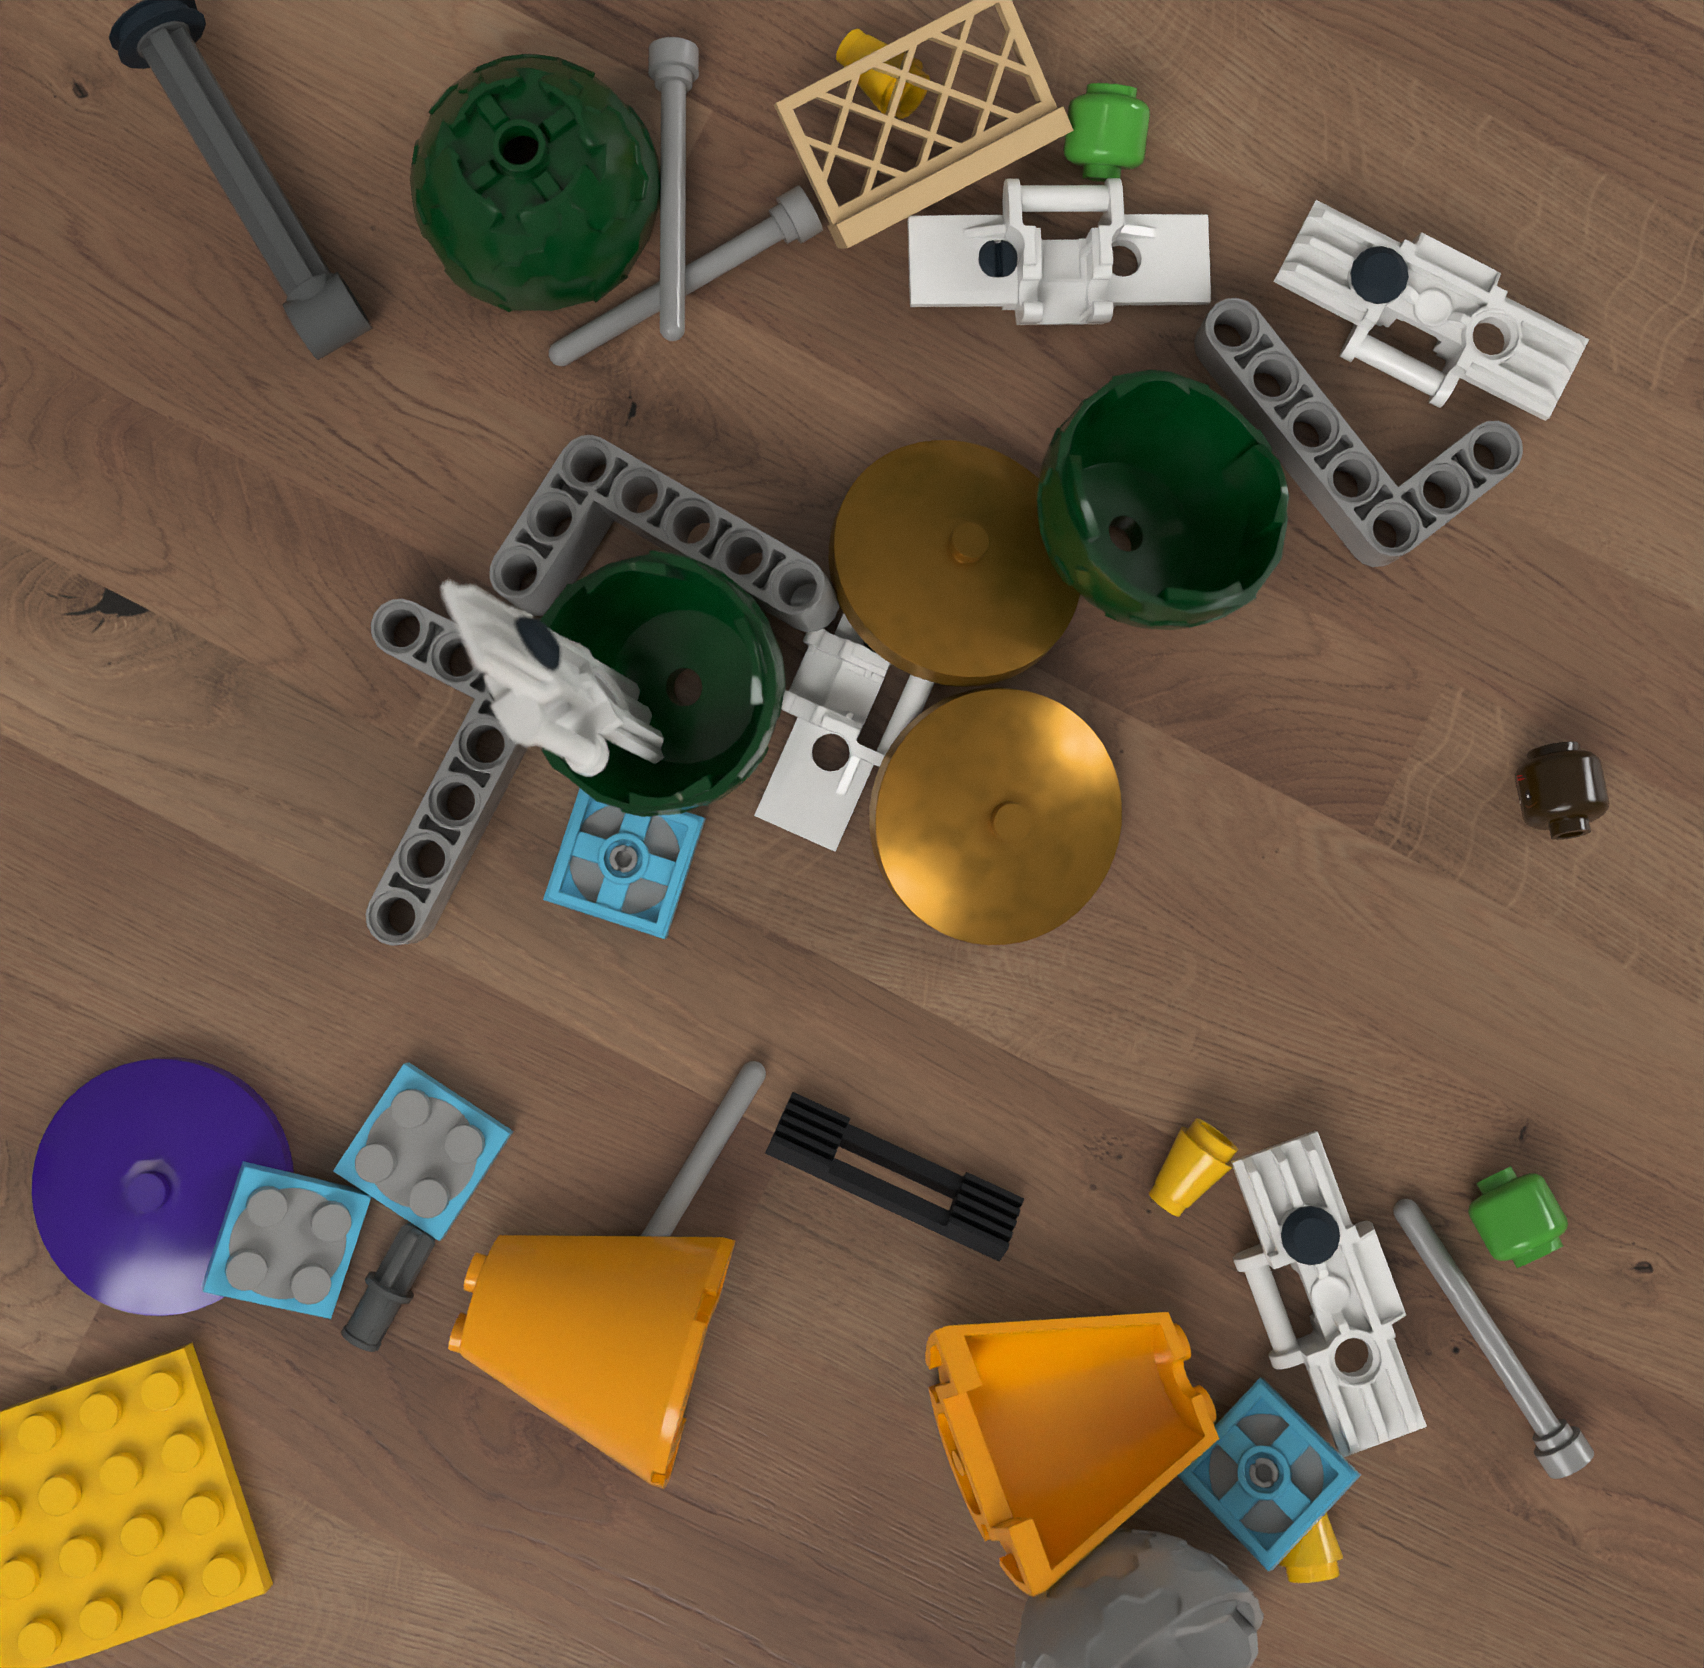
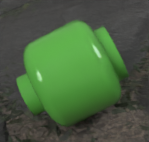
M1092 83L1087 85L1086 94L1074 97L1070 101L1067 116L1074 131L1065 135L1064 155L1072 164L1084 167L1082 179L1105 182L1107 178H1120L1121 170L1135 169L1143 163L1146 153L1150 109L1144 101L1136 98L1137 88L1119 84Z
M1510 1166L1476 1183L1482 1195L1471 1202L1468 1213L1494 1259L1499 1261L1512 1260L1516 1268H1519L1564 1246L1559 1236L1567 1230L1568 1221L1541 1175L1529 1173L1517 1177Z

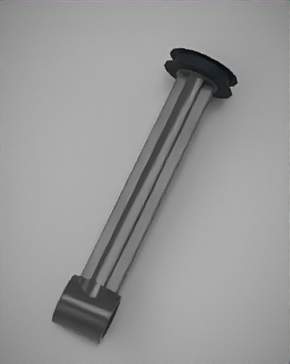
M143 0L136 3L113 24L109 34L111 46L118 51L121 63L129 68H151L287 296L286 302L282 304L283 308L312 355L317 360H320L373 329L362 307L338 272L331 273L195 45L203 35L206 27L205 17L197 10L195 0Z

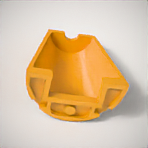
M499 1235L491 1247L488 1256L476 1252L471 1260L464 1281V1291L471 1292L473 1295L467 1314L461 1312L455 1321L448 1349L460 1353L470 1363L650 1485L665 1489L672 1474L687 1420L683 1416L706 1332L720 1300L735 1240L725 1237Z
M1169 1312L951 1325L937 1329L929 1335L926 1344L925 1363L929 1370L938 1367L940 1383L928 1388L937 1427L949 1464L964 1501L984 1541L991 1539V1541H999L1008 1555L999 1558L1000 1567L1011 1581L1026 1594L1035 1596L1046 1591L1219 1440L1213 1424L1216 1421V1410L1213 1401L1203 1386L1197 1385L1192 1387L1184 1369V1361L1191 1358L1190 1345L1182 1328L1177 1323H1173Z

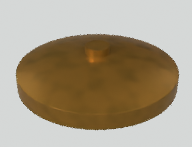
M930 440L909 444L887 453L868 466L848 490L835 516L830 533L828 552L830 577L839 605L851 626L865 643L883 659L915 677L943 685L961 687L982 686L1007 680L1024 672L1045 656L1070 624L1078 605L1080 593L1072 585L1068 586L1061 579L1051 564L1043 544L1037 516L1039 478L1023 465L998 451L981 445L955 440Z
M988 687L961 692L937 702L914 718L901 731L883 758L875 778L869 807L870 838L874 856L884 880L896 898L909 912L937 931L957 940L981 945H1008L1028 941L1051 932L1077 914L1090 901L1105 879L1116 854L1122 826L1121 791L1112 760L1095 732L1084 720L1059 702L1040 694L1010 688Z

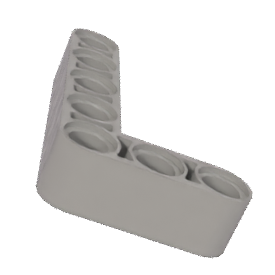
M1228 298L1216 303L1197 331L1194 346L1199 361L1240 413L1256 429L1261 430L1272 447V453L1354 557L1362 564L1371 567H1383L1404 556L1512 473L1520 464L1523 446L1517 431L1509 424L1500 421H1486L1476 426L1398 487L1265 318L1251 303L1239 298ZM1226 324L1235 328L1241 337L1242 345L1237 347L1223 345L1214 334V326ZM1266 373L1274 377L1280 386V396L1269 397L1260 393L1254 384L1253 375ZM1295 422H1305L1315 428L1319 436L1318 447L1302 445L1296 439L1293 431ZM1474 444L1484 445L1491 450L1495 463L1493 469L1484 468L1477 463L1473 453ZM1334 471H1344L1354 477L1358 487L1356 497L1344 496L1336 490L1333 484ZM1425 482L1435 483L1443 490L1446 500L1443 509L1433 507L1427 502L1423 494ZM1375 520L1388 522L1394 528L1397 538L1395 548L1382 546L1376 540L1373 534Z
M594 435L580 436L572 440L563 449L490 565V581L493 588L502 597L532 616H543L568 583L572 584L577 580L615 521L666 552L688 556L722 571L757 602L760 608L795 629L804 632L821 630L832 622L839 609V602L833 584L821 568L811 559L605 439ZM606 464L604 474L599 479L588 483L590 473L596 467ZM658 493L655 504L649 510L637 513L639 503L644 497ZM572 517L569 528L563 534L554 537L555 528L561 520ZM702 523H710L709 530L702 540L688 544L689 534L696 526ZM753 553L763 554L760 566L755 571L746 575H739L741 562L747 556ZM533 570H537L536 578L530 587L520 591V584L524 576ZM805 584H816L815 595L809 603L803 606H791L793 593L799 587Z
M394 599L382 604L373 615L371 634L376 645L392 657L474 698L463 723L368 903L365 914L366 924L372 936L381 943L403 945L418 943L427 938L434 930L529 746H524L511 740L492 710L491 705L494 703V698L484 679L487 673L474 667L470 673L464 676H453L449 664L451 655L459 647L465 646L456 623L413 601ZM407 617H417L420 623L418 638L407 647H397L394 641L395 627L401 620ZM497 729L504 737L505 747L503 753L495 761L483 763L477 755V741L483 733L488 730ZM466 785L474 794L475 805L469 816L462 820H456L448 811V797L455 788ZM435 841L444 851L445 863L437 875L428 877L419 867L418 856L426 844ZM401 898L411 903L415 910L414 924L404 934L398 933L389 922L390 908Z

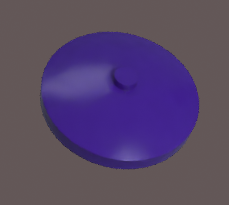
M160 1057L140 1060L110 1069L91 1079L65 1101L49 1123L39 1144L32 1174V1203L37 1228L42 1241L58 1268L74 1285L87 1295L112 1308L139 1315L168 1316L195 1311L211 1305L224 1298V1296L203 1292L202 1283L242 1162L245 1161L294 1173L291 1151L284 1130L271 1108L253 1088L237 1076L213 1064L182 1057Z

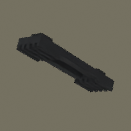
M792 1092L765 1154L994 1260L1000 1261L1009 1248L1010 1244L1008 1242L1012 1238V1231L1016 1226V1219L1020 1214L1019 1208L1022 1206L1024 1198L968 1172L961 1176L859 1129L849 1124L851 1118ZM838 1147L953 1199L950 1209L942 1208L834 1158Z

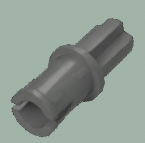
M406 1223L401 1227L377 1272L370 1271L365 1278L368 1287L347 1325L341 1331V1335L345 1340L365 1351L375 1352V1350H379L381 1341L401 1305L409 1304L413 1299L414 1295L410 1289L435 1246V1238L411 1223Z

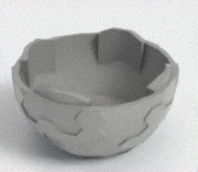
M1116 1529L1046 1591L1028 1597L1022 1613L1021 1629L1015 1646L1014 1668H1250L1258 1655L1257 1631L1262 1625L1264 1614L1260 1608L1259 1600L1235 1574L1229 1571L1228 1566L1214 1555L1188 1545L1186 1540L1165 1533L1135 1529Z

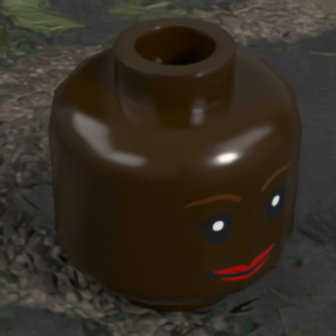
M1572 741L1552 743L1529 751L1527 753L1528 761L1520 765L1515 773V783L1524 822L1534 829L1549 830L1553 840L1571 839L1590 833L1589 822L1602 817L1609 808V797L1599 757L1590 751L1581 750L1580 744Z

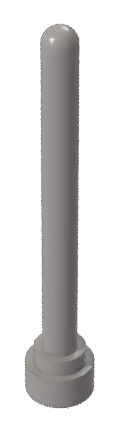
M665 37L657 39L649 45L648 74L655 81V88L661 92L660 333L668 341H677L685 333L686 93L692 89V82L697 80L699 76V49L695 43L687 39Z
M797 185L777 197L778 205L769 209V218L686 265L685 296L781 240L789 244L797 239L802 244L822 232L823 227L819 217L801 186ZM660 281L554 342L549 348L551 362L557 366H566L660 311Z
M749 1061L744 1064L641 1236H671L766 1077V1070L761 1063Z
M1401 1199L1396 1202L1393 1208L1396 1220L1534 1429L1535 1433L1532 1437L1536 1444L1534 1454L1548 1476L1552 1479H1559L1581 1470L1594 1457V1450L1581 1430L1576 1426H1570L1565 1419H1557L1418 1205L1411 1199Z

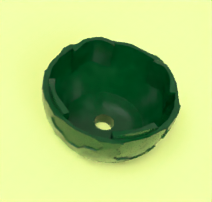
M539 54L511 55L495 59L473 68L447 88L429 110L430 117L421 137L415 142L411 163L410 186L414 214L421 234L431 244L445 267V273L470 296L511 312L512 310L554 311L590 301L596 303L629 278V272L650 239L660 205L659 157L647 127L634 109L626 105L611 88L596 78L593 71L559 57ZM518 136H529L539 143L536 156L530 162L522 165L507 162L503 158V152L507 143Z
M1149 369L1112 376L1111 381L1092 396L1084 399L1070 417L1056 429L1042 462L1037 494L1038 525L1049 560L1061 579L1068 586L1072 585L1090 604L1105 612L1106 617L1140 628L1159 630L1186 629L1224 618L1256 599L1257 592L1282 559L1288 523L1287 506L1289 492L1280 461L1272 453L1271 445L1261 430L1256 429L1227 399L1211 390L1209 385L1170 371ZM1109 526H1116L1128 535L1131 542V551L1121 550L1112 542L1109 535Z
M650 550L649 554L606 564L572 584L568 583L540 619L550 630L589 649L593 658L635 682L640 689L637 701L647 706L652 714L649 725L659 730L664 738L661 747L664 758L656 764L604 738L609 751L608 761L605 768L594 776H584L572 770L565 758L542 747L541 751L551 767L570 779L596 802L619 808L623 813L640 817L682 814L703 805L709 806L721 800L738 788L763 761L769 750L767 745L776 728L777 719L780 717L786 687L783 656L771 625L757 602L722 571L688 556ZM687 669L695 671L702 682V692L699 699L689 706L684 705L678 700L674 690L678 675Z

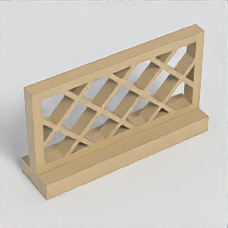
M973 0L774 104L829 222L827 227L838 249H848L1074 131L1064 106L1057 108L1012 0ZM995 5L1006 31L998 55L966 43L974 15ZM962 22L956 39L941 33ZM926 40H931L953 49L942 85L909 73L917 45ZM1011 47H1013L1019 63L1008 59ZM905 52L900 69L884 63ZM962 53L994 65L983 101L951 89ZM870 69L896 78L885 114L852 102L860 75ZM1004 69L1026 78L1036 101L1035 104L1018 113L993 105ZM848 81L843 99L826 93ZM906 82L938 94L927 130L894 118ZM948 98L980 110L971 137L961 143L936 134ZM813 99L839 107L840 110L829 144L805 136L793 109ZM848 112L882 124L871 160L837 148ZM989 114L1004 119L984 130ZM891 127L924 139L915 167L905 172L880 164ZM933 143L948 148L928 159ZM811 148L826 153L822 168H820ZM834 157L868 168L860 195L838 206L827 183ZM877 172L892 177V179L872 189Z

